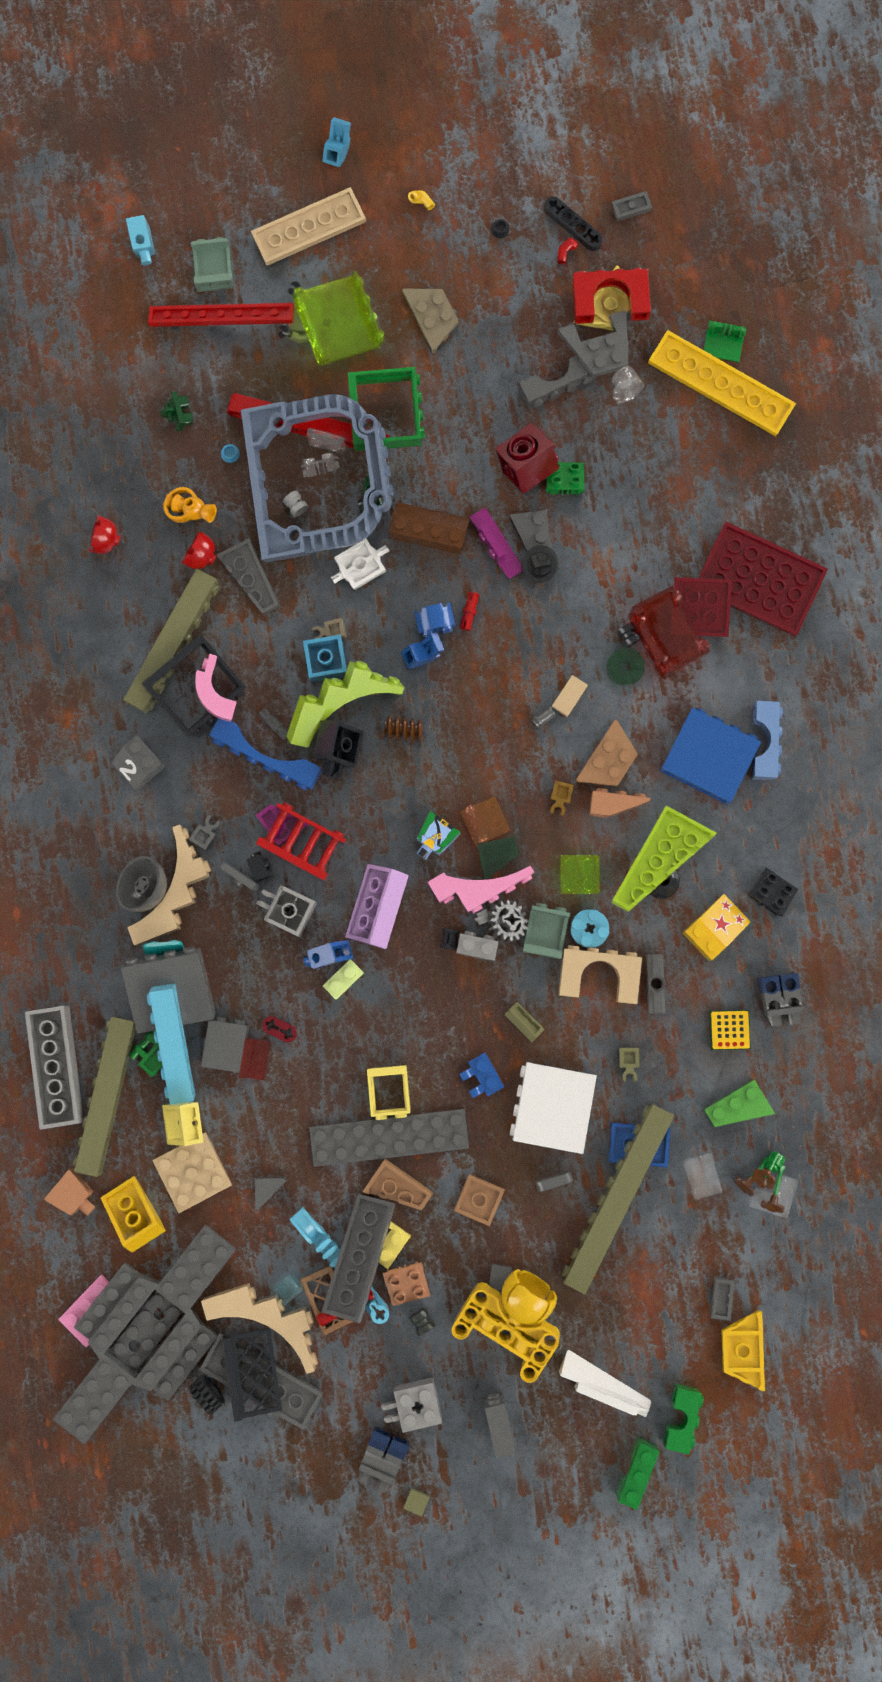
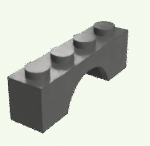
M577 355L569 359L568 371L559 380L545 381L534 375L519 382L518 390L528 409L532 407L537 408L544 401L554 400L565 391L571 392L582 383L587 384L593 380L592 376L578 360L579 357Z

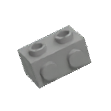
M465 931L464 934H460L456 954L495 961L499 941H495L493 936L484 935L483 938L476 937V933Z

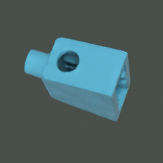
M145 216L126 218L132 248L136 257L140 258L141 265L151 264V255H154L155 251L150 227Z

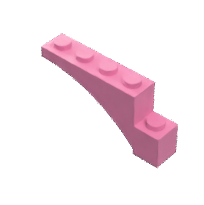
M529 866L514 874L488 880H465L446 876L445 873H442L430 880L428 885L439 903L444 902L446 904L454 899L453 895L457 894L467 913L472 911L474 914L483 909L482 905L489 902L491 904L498 900V895L504 891L508 894L516 889L515 885L519 882L525 884L530 881L534 871Z

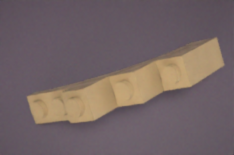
M180 824L172 827L177 846V863L171 886L163 900L150 914L141 921L127 927L134 946L143 945L180 930L179 924H182L179 914H175L174 911L196 903L194 900L196 893L194 888L189 887V885L210 877L209 872L211 868L208 861H204L201 857L195 859L197 853L194 846L189 844V832L187 828H183Z
M250 1283L202 1299L201 1303L206 1320L221 1317H240L267 1325L279 1333L293 1347L301 1359L306 1374L315 1371L318 1364L315 1352L312 1353L310 1345H312L310 1334L305 1332L311 1329V1323H314L311 1311H307L306 1307L283 1314V1311H285L284 1302L282 1299L279 1300L278 1295L255 1302L254 1299H257L254 1287H250Z

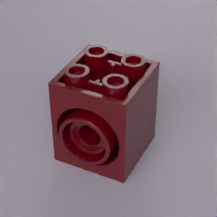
M532 423L495 448L502 472L522 494L559 469L557 462L559 458L554 450L556 448L554 442L550 438L547 439L542 429L536 428Z

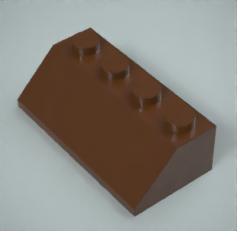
M397 502L388 530L389 539L462 555L470 518Z

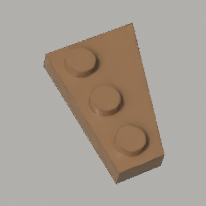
M384 1159L363 1190L364 1193H371L383 1199L397 1201L399 1204L419 1210L424 1208L433 1195L431 1190L387 1159Z

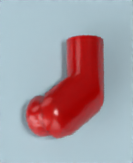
M568 238L559 246L558 264H566L567 252L569 250L573 251L578 246L576 240Z

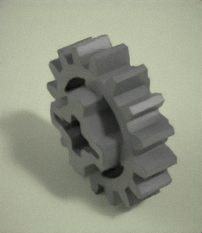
M509 900L498 902L495 906L491 907L492 912L488 913L491 919L487 923L492 925L489 931H495L493 936H500L499 941L506 940V943L514 942L525 935L523 931L527 930V927L524 923H527L528 920L523 917L526 915V912L521 913L520 911L522 906L516 907L515 901L510 903Z

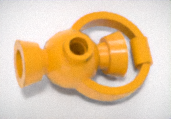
M179 487L167 494L163 502L166 516L177 523L201 518L211 523L216 517V505L204 504L187 487ZM187 493L192 495V497L185 499L179 494ZM170 506H171L172 512H174V513L183 512L184 515H182V516H172V515L169 513V508H170Z

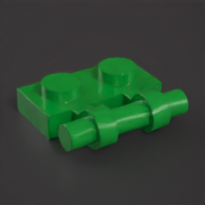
M149 1031L145 1034L146 1037L141 1043L133 1047L134 1050L129 1056L136 1060L140 1055L143 1059L138 1065L151 1077H154L163 1065L162 1061L159 1062L157 1051L160 1050L159 1043H155L154 1031ZM152 1042L155 1046L147 1053L145 1048Z

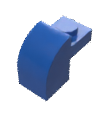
M433 633L422 642L407 646L401 651V655L407 669H411L439 658L444 648L438 634Z

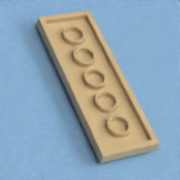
M350 187L251 231V234L266 266L359 226L366 222V218Z

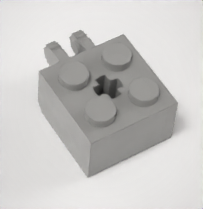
M280 885L276 895L263 889L261 893L264 896L274 899L271 906L261 900H258L256 903L268 910L264 920L301 937L317 902ZM291 906L294 907L295 913L288 916L287 908L291 909Z
M433 1377L394 1387L395 1400L381 1405L382 1410L397 1408L398 1413L385 1416L384 1421L389 1423L400 1420L403 1433L442 1424V1414ZM415 1402H419V1404L423 1405H421L420 1408H416Z

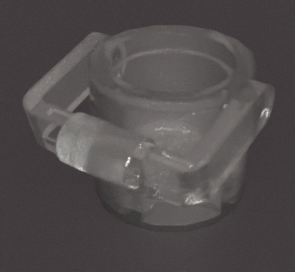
M631 366L621 368L612 378V383L615 386L613 398L617 404L635 399V396L644 388V382Z

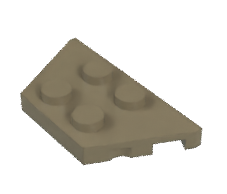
M402 289V293L432 353H435L442 341H445L449 333L458 325V319L443 289Z

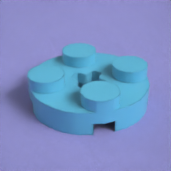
M583 910L574 917L571 923V936L577 944L583 947H597L604 943L609 935L608 920L597 910ZM587 923L595 926L593 934L585 932L584 929L587 928Z

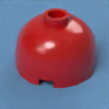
M97 515L98 521H95L90 539L91 546H89L88 551L96 554H106L112 551L114 546H118L120 535H117V527L113 521Z
M199 531L188 548L182 564L199 570L205 568L207 564L212 565L216 558V555H214L215 544L212 539Z

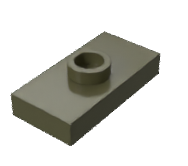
M518 1002L504 1014L531 1042L544 1030Z

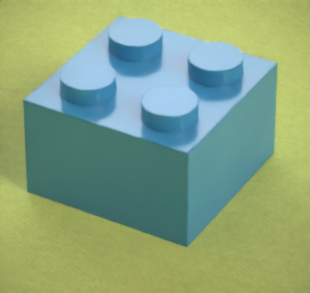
M341 634L303 641L311 683L324 681L325 678L332 679L345 676L347 665Z

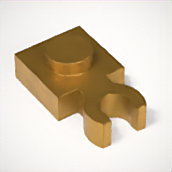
M555 780L550 800L556 802L550 809L551 814H553L555 808H560V816L564 815L565 807L563 804L570 803L574 785Z

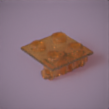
M495 796L474 806L470 805L465 810L460 811L475 846L510 831Z

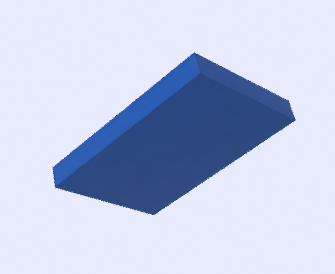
M611 1122L609 1162L617 1163L620 1158L623 1159L626 1153L624 1152L625 1145L628 1141H632L635 1135L633 1130L636 1124ZM670 1127L650 1166L668 1168Z

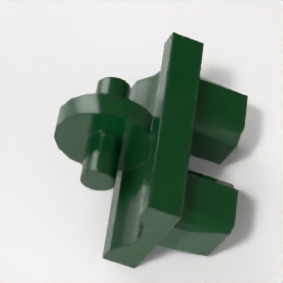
M171 392L169 403H165V409L160 412L161 417L167 418L168 422L174 421L177 431H182L184 426L192 425L193 423L192 413L182 412V409L189 406L187 396H178L177 392Z

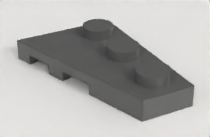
M547 510L509 514V518L514 524L526 552L538 545L551 548ZM544 553L534 554L530 558L534 568L551 567V560Z

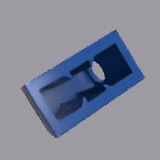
M349 940L310 949L307 952L308 955L304 956L303 961L306 967L317 969L354 958Z

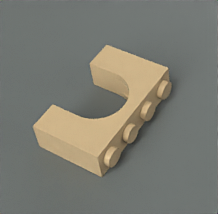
M568 945V949H563L559 996L578 998L583 970L590 963L601 961L612 966L617 974L616 1002L637 1004L642 957H637V953L626 952V955H618V951L606 950V953H599V949L587 948V951L579 950L580 947Z

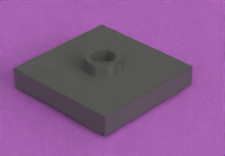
M223 862L220 869L233 877L231 881L240 887L244 884L256 893L258 892L260 885L226 862Z

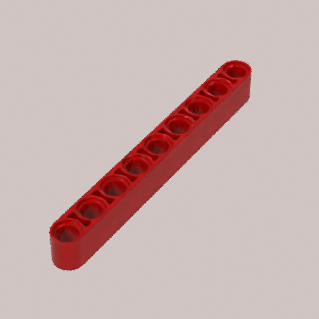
M233 393L227 408V414L242 419L241 410L273 403ZM323 418L292 425L290 431L292 433L354 449L351 423L332 418ZM283 420L278 422L277 428L283 425Z

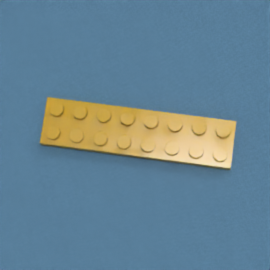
M667 330L648 361V364L775 437L796 405L795 402Z

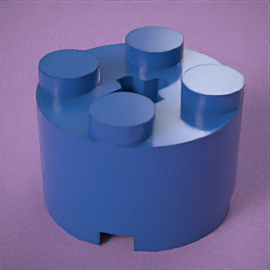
M442 603L421 608V613H418L417 610L414 611L419 635H423L424 638L438 631H442V634L453 632V627L456 626L451 603H447L446 607H443Z

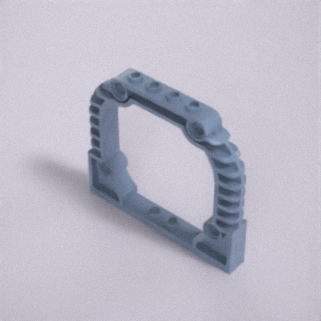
M337 394L289 403L283 401L241 410L261 559L263 561L273 562L306 556L314 552L348 547L360 543L372 534L381 520L382 513L387 512L391 508V496L393 495L392 484H389L388 478L391 476L389 465L386 464L388 450L383 442V439L386 438L385 430L373 415L367 414L362 406L353 399ZM328 417H345L352 420L355 433L365 443L371 486L364 495L363 513L353 522L343 526L305 532L296 525H291L284 529L276 522L269 520L266 503L268 493L266 488H264L265 473L261 468L259 450L266 449L277 434L281 436L287 435L294 424ZM283 420V425L277 428L278 422ZM373 422V427L367 430V424ZM384 497L383 504L377 506V500ZM299 532L298 539L293 541L294 533Z

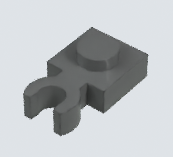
M210 815L205 819V826L203 827L199 824L189 838V842L203 851H206L215 837V833L212 830L218 829L220 825L219 820L216 824L211 825L209 823L211 820Z

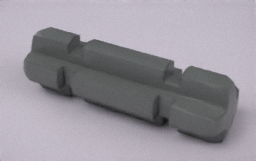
M262 709L258 716L285 740L288 729L283 728V725L273 715H270L267 709Z

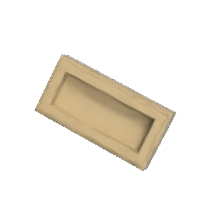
M572 675L551 708L568 717L588 685Z

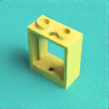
M407 1065L367 1069L371 1117H376V1120L387 1119V1115H395V1118L407 1117V1114L411 1113ZM402 1074L405 1108L376 1110L374 1077Z
M198 1102L162 1105L168 1145L188 1146L203 1142Z

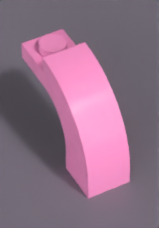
M209 654V658H204L202 669L205 672L199 670L196 672V693L201 704L210 714L231 722L237 702L219 696L213 689L211 678L217 656Z

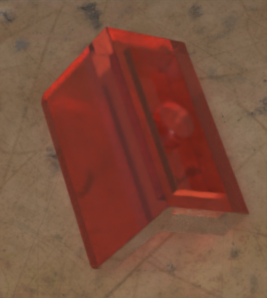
M245 1038L239 1078L265 1079L270 1049L269 1041Z

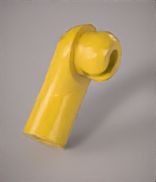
M411 191L408 194V199L412 203L424 204L428 210L435 206V203L424 191Z

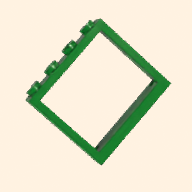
M415 367L348 373L349 395L357 403V385L411 381L415 435L385 438L383 442L387 449L422 446L421 439H425L424 427H420V421H423V409H419L418 403H422L421 391L417 392V385H420V374H416ZM352 424L355 452L366 451L364 441L355 433Z

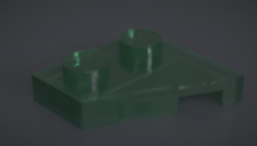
M515 836L477 843L484 880H488L494 873L519 855Z

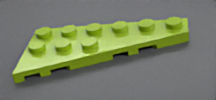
M665 806L611 903L629 912L716 836L717 833L676 810Z

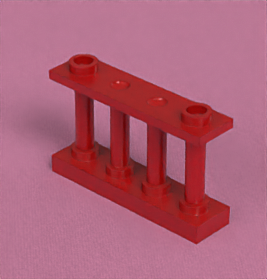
M285 802L282 805L278 803L276 808L281 811L268 835L264 836V838L259 837L256 845L324 881L328 874L325 872V866L338 842L345 843L344 834L337 830L331 832L292 811L294 807ZM289 814L298 820L284 846L282 845L279 848L274 845V838ZM306 823L315 829L301 855L299 854L296 857L291 854V848ZM321 833H324L332 838L318 864L316 863L313 866L308 863V857Z

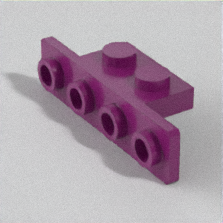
M483 508L471 515L470 520L477 529L481 542L487 545L491 558L497 561L507 579H511L523 571L521 563L487 509Z

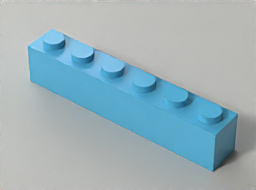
M175 983L151 987L149 994H147V1003L152 1006L150 1018L151 1023L155 1024L156 1031H154L155 1043H159L160 1050L157 1051L159 1062L162 1061L163 1068H161L162 1080H166L167 1087L164 1088L166 1099L169 1098L170 1105L194 1101L196 1094Z

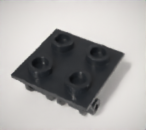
M766 867L755 887L751 889L748 895L758 903L761 902V906L764 904L765 909L773 912L775 916L783 917L798 889Z

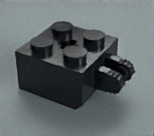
M321 721L313 758L324 761L323 775L327 777L331 775L333 779L337 780L341 777L343 767L354 768L357 765L363 737L362 730L338 721Z

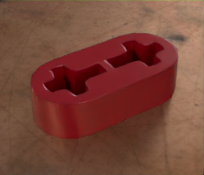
M269 1016L262 1023L266 1033L284 1042H293L297 1038V1029L277 1017ZM275 1020L274 1024L278 1026L279 1029L277 1030L275 1028H272L271 1030H269L267 1022ZM291 1028V1033L294 1036L286 1039V1034L281 1032V1030H289Z

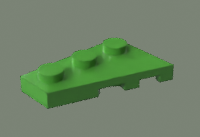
M754 1079L703 1109L714 1127L775 1114Z

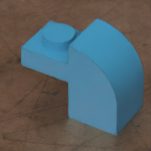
M333 117L329 139L324 144L322 162L340 167L344 162L351 137H349L350 122Z

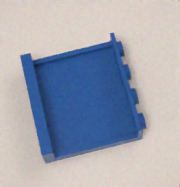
M691 708L660 772L729 805L761 741L757 740L758 738L753 734L741 732L740 728L735 725L728 726L724 724L723 720L719 717L706 715V712L700 708Z

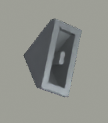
M286 1176L257 1177L255 1179V1207L259 1210L288 1178Z

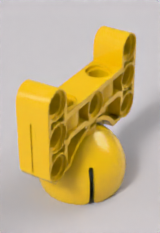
M517 1269L506 1278L502 1286L501 1295L499 1291L487 1283H478L457 1314L452 1326V1334L455 1338L463 1340L470 1334L473 1328L524 1359L521 1365L520 1376L523 1381L532 1383L538 1378L559 1344L560 1332L558 1328L545 1321L556 1306L557 1295L553 1290H550V1286L545 1281L526 1270L520 1271ZM483 1292L486 1294V1297H480L477 1293ZM472 1308L476 1313H470L467 1309ZM462 1324L466 1329H460L457 1325ZM507 1330L510 1332V1334L505 1335L501 1331ZM551 1335V1336H553L555 1339H554V1340H548V1339L546 1338V1336ZM536 1352H543L545 1355L538 1356ZM526 1368H532L534 1371L528 1372Z

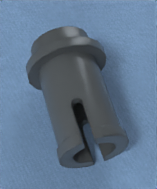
M547 707L537 716L533 715L530 721L536 729L543 728V725L556 715L550 707Z

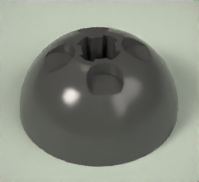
M140 856L129 862L121 872L116 886V897L119 905L127 911L144 912L159 904L167 889V878L163 868L156 860L148 856Z

